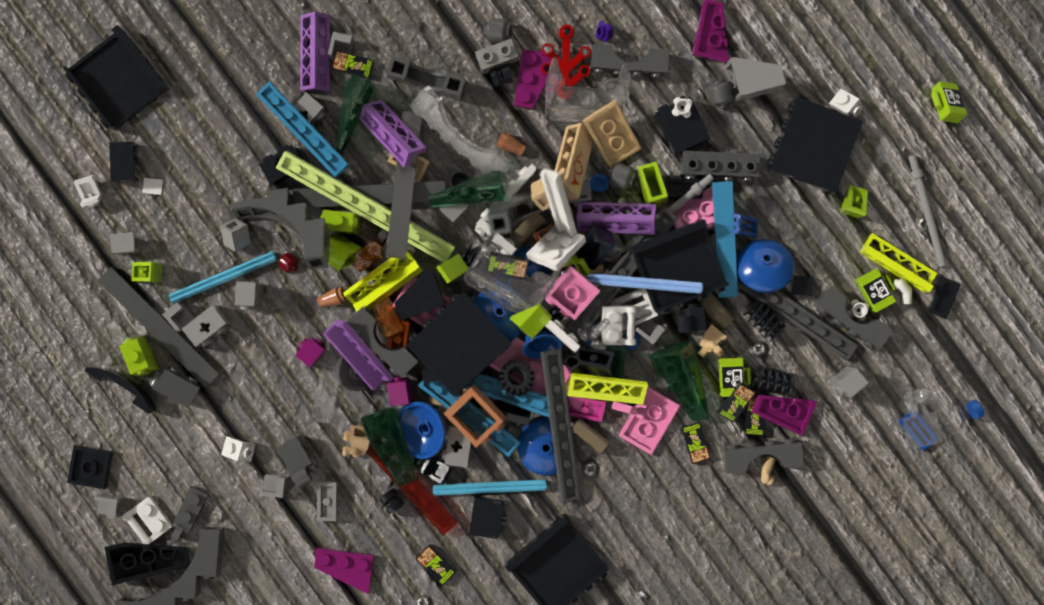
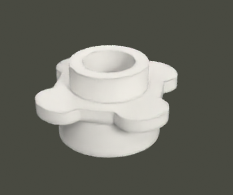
M676 97L673 100L675 105L672 114L688 118L691 115L692 100Z
M857 299L852 300V306L847 311L849 317H855L859 321H864L869 305L861 303Z

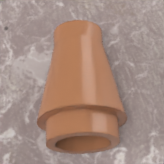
M502 132L496 146L500 147V150L519 156L523 154L526 147L510 133L506 134Z
M335 287L324 295L317 297L320 308L343 305L347 301L343 294L345 292L344 288Z

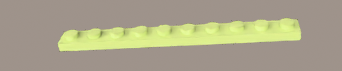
M287 150L284 151L276 169L389 232L391 209ZM410 221L408 243L443 263L447 261L455 246Z

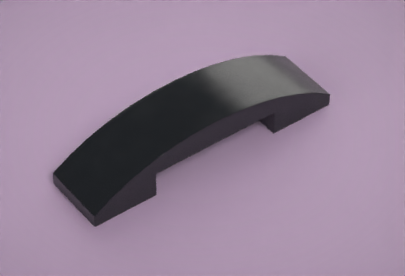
M85 368L84 371L97 380L106 381L110 378L135 395L136 398L132 403L146 413H153L156 410L148 394L126 375L108 368Z

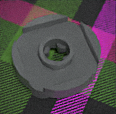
M341 356L336 366L338 384L351 391H360L366 388L367 384L357 373L355 377L351 373L353 368Z

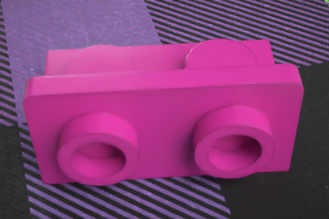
M567 397L570 416L602 422L606 400Z

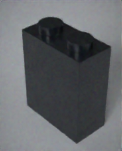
M685 96L680 97V99L692 100L691 96L688 98H685ZM693 100L690 108L691 115L688 118L672 114L675 104L671 106L665 104L657 108L658 112L654 115L673 157L710 139Z

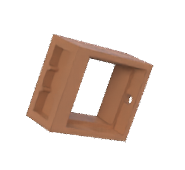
M475 384L444 413L475 447L480 443L484 446L492 438L490 434L494 430L499 432L505 426L503 421L507 418ZM472 397L496 420L479 438L455 414Z

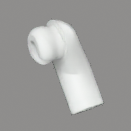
M895 279L893 284L896 289H900L902 292V304H912V287L905 279Z

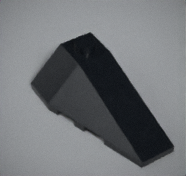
M130 542L104 547L112 586L186 568L191 564L187 547Z

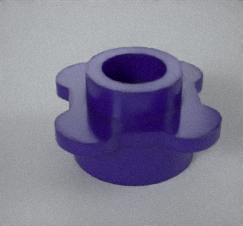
M600 21L596 29V38L607 42L613 36V27L611 24H605L604 21Z

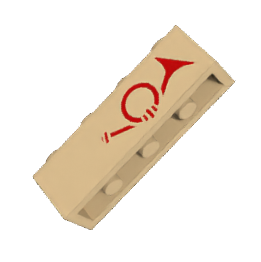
M582 122L566 127L555 167V172L559 173L562 177L568 201L580 197L593 140Z

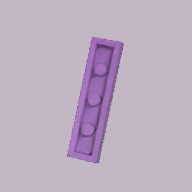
M315 11L301 15L300 91H330V56L328 55L330 47V15ZM307 19H310L309 28H307ZM310 38V45L307 47V41ZM310 57V64L307 66V60ZM310 76V85L307 86V79Z
M382 100L363 104L359 119L403 167L410 166L414 155L426 151L427 147ZM380 107L384 112L377 111L375 108ZM385 119L391 120V121H393L395 124L389 123V122H387ZM396 131L402 132V133H404L406 136L400 135V134H398ZM407 143L415 145L416 148L412 149Z
M579 202L576 216L577 232H587L594 225L612 231V233L655 235L656 204ZM583 209L593 210L590 213H582ZM605 209H608V210H611L612 212H610V213L608 214V213H603L602 211L605 210ZM624 210L631 211V213L629 214H623L621 212ZM651 211V215H642L641 212Z
M336 320L323 333L371 390H375L383 381H391L394 378L346 321Z

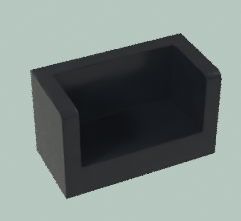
M132 141L109 142L110 178L112 182H139V178L135 177L134 148H138L137 143Z
M592 225L584 235L586 242L575 254L578 259L584 258L589 269L595 270L615 247V241L612 231Z

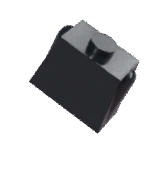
M475 495L469 536L499 538L501 526L506 525L507 515L503 514L504 501Z

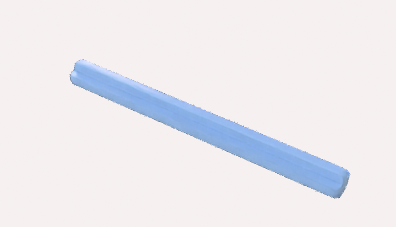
M594 273L586 275V278L596 285L702 293L703 284L700 282Z

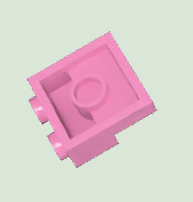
M570 265L559 278L553 281L544 294L546 296L545 300L550 305H557L561 309L560 312L566 318L571 317L575 320L597 296L600 289Z

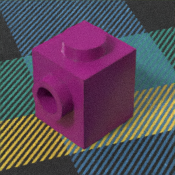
M309 337L308 340L305 338L299 344L300 350L295 356L311 368L327 349L324 347L325 343L321 339Z
M393 376L394 378L387 383L390 406L410 404L413 400L410 377L401 378L400 376Z

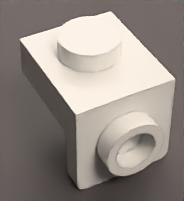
M842 89L837 92L829 103L831 108L853 118L858 117L862 110L860 99Z
M94 175L74 181L75 187L82 199L80 203L82 207L87 205L88 207H93L99 204L103 194Z
M226 436L221 455L236 461L251 462L255 443L244 442L234 437Z

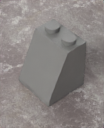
M733 57L724 66L728 81L732 84L734 103L777 92L787 81L786 71L782 70L781 65Z

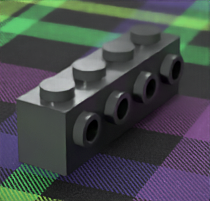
M683 151L681 153L680 176H685V179L705 178L710 174L714 180L716 178H723V181H735V178H741L742 182H754V179L759 177L760 154Z

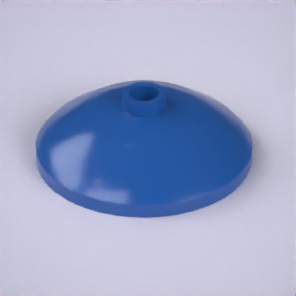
M754 240L746 244L737 256L736 269L740 280L747 287L758 292L769 293L782 289L790 282L794 273L795 266L791 253L785 246L773 240Z
M497 288L488 289L474 298L473 303L510 342L520 335L522 331L510 320V316L524 311L521 301L511 292ZM496 310L502 311V315H498Z
M422 401L411 402L399 411L395 422V432L398 442L405 452L418 459H427L436 455L442 449L446 438L445 424L440 413L432 405Z
M536 419L530 422L529 425H526L521 431L518 438L521 441L517 447L518 455L523 465L531 472L539 475H553L557 471L550 419ZM548 444L550 449L544 451L542 449L543 445Z

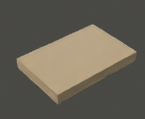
M616 100L611 101L582 120L609 169L642 149Z

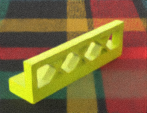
M870 234L860 250V254L897 277L905 279L910 285L923 293H928L932 290L934 285L931 283L937 275L935 271L877 235ZM873 239L879 243L881 251H877L869 246ZM885 252H895L897 261L888 258ZM901 262H911L913 271L904 268ZM925 271L930 274L927 281L919 277L918 272Z
M408 250L406 251L408 259L404 262L398 263V258H389L343 292L356 311L362 306H366L371 310L422 272L416 259ZM388 268H391V271L389 273L383 274V271H385ZM371 280H376L374 284L368 285V282ZM356 291H361L355 298L351 296Z
M571 373L570 380L566 382L567 395L571 397L642 405L648 383L645 381Z

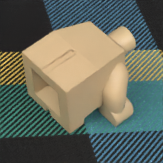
M711 325L704 333L700 342L702 348L698 354L705 357L708 352L711 354L714 352L721 357L724 351L719 346L723 341L726 342L728 337Z
M351 425L350 431L344 432L343 440L351 442V447H343V456L351 454L353 457L358 458L366 453L369 446L370 427Z

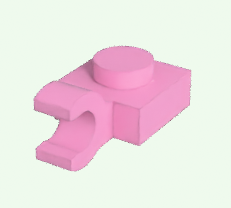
M615 401L612 404V409L635 415L637 418H643V415L637 413V409L639 407L646 408L644 404L630 406L629 403Z

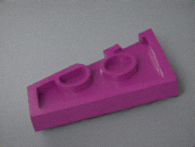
M703 0L692 56L726 64L729 61V56L727 54L728 42L725 35L726 23L722 2Z
M522 50L514 107L533 109L541 95L548 77L541 73L540 68L544 63H550L553 69L555 67L554 63L547 56H544L542 52ZM544 66L543 70L545 72H549L550 68L548 66Z
M758 395L751 413L799 436H803L817 401Z
M317 547L314 568L369 594L374 555Z

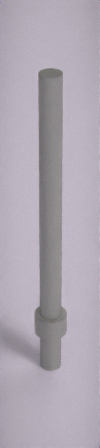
M916 155L909 156L912 169L911 176L912 179H915L939 267L947 265L922 178L924 174L919 167Z
M708 174L698 184L697 182L693 184L691 189L671 205L668 210L674 214L695 195H700L714 178ZM640 234L634 236L630 241H628L624 245V253L628 250V248L632 245V243L637 239V237Z

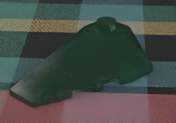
M353 74L351 78L346 79L343 86L345 90L336 151L341 156L360 120L363 104L369 102L375 89L371 80Z
M491 171L428 196V202L431 207L508 201L507 179L505 172Z
M692 341L675 343L650 354L649 356L656 373L668 383L669 386L667 388L670 392L673 391L679 398L678 403L692 421L708 420L709 413L699 359Z
M396 406L383 407L362 416L361 421L367 439L397 484L402 486L417 480Z

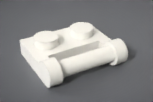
M638 288L618 298H613L610 302L611 306H618L643 296L644 301L634 305L637 306L635 325L658 316L653 311L646 289ZM622 313V331L627 329V313Z
M602 306L601 344L603 346L636 345L634 335L637 306ZM622 313H627L626 338H622Z
M151 495L121 517L124 522H128L142 541V544L152 543L173 527V524ZM136 513L152 532L150 537H148L133 517Z

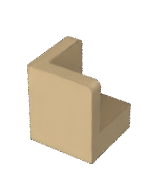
M539 179L531 184V199L541 211L550 208L542 179Z

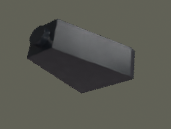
M432 268L427 269L394 302L396 307L393 308L397 319L400 318L401 321L446 305Z

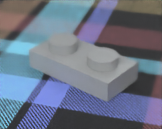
M317 482V521H337L338 482Z

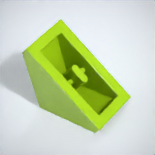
M850 184L840 213L855 218L864 217L867 214L868 190Z
M459 253L436 267L447 284L455 282L469 270Z
M132 262L131 281L162 283L163 264L157 262Z
M541 304L510 316V320L532 339L552 318L550 313Z

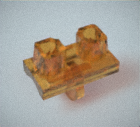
M375 241L369 242L354 254L357 259L352 266L359 272H362L365 268L367 269L378 263L382 259L381 245Z
M390 298L372 306L385 338L404 330Z

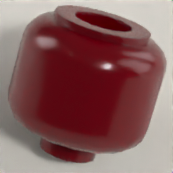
M285 253L279 259V268L288 274L292 271L295 272L298 269L299 259L292 253Z

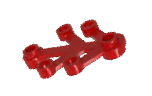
M565 24L558 31L559 38L562 40V60L553 51L554 49L551 44L546 43L541 48L542 54L547 56L561 71L560 79L552 71L553 67L550 63H544L540 68L541 73L554 83L555 93L561 99L570 98L574 92L573 86L590 74L589 66L582 65L578 69V73L569 80V72L579 62L591 55V49L588 46H583L579 53L570 60V39L574 36V28L571 25ZM564 29H569L570 35H566ZM544 47H549L550 53H546ZM586 49L588 55H583L582 50ZM548 66L550 68V71L545 72L543 70V67ZM585 68L587 74H582L581 69ZM562 86H566L568 91L563 92L561 90Z

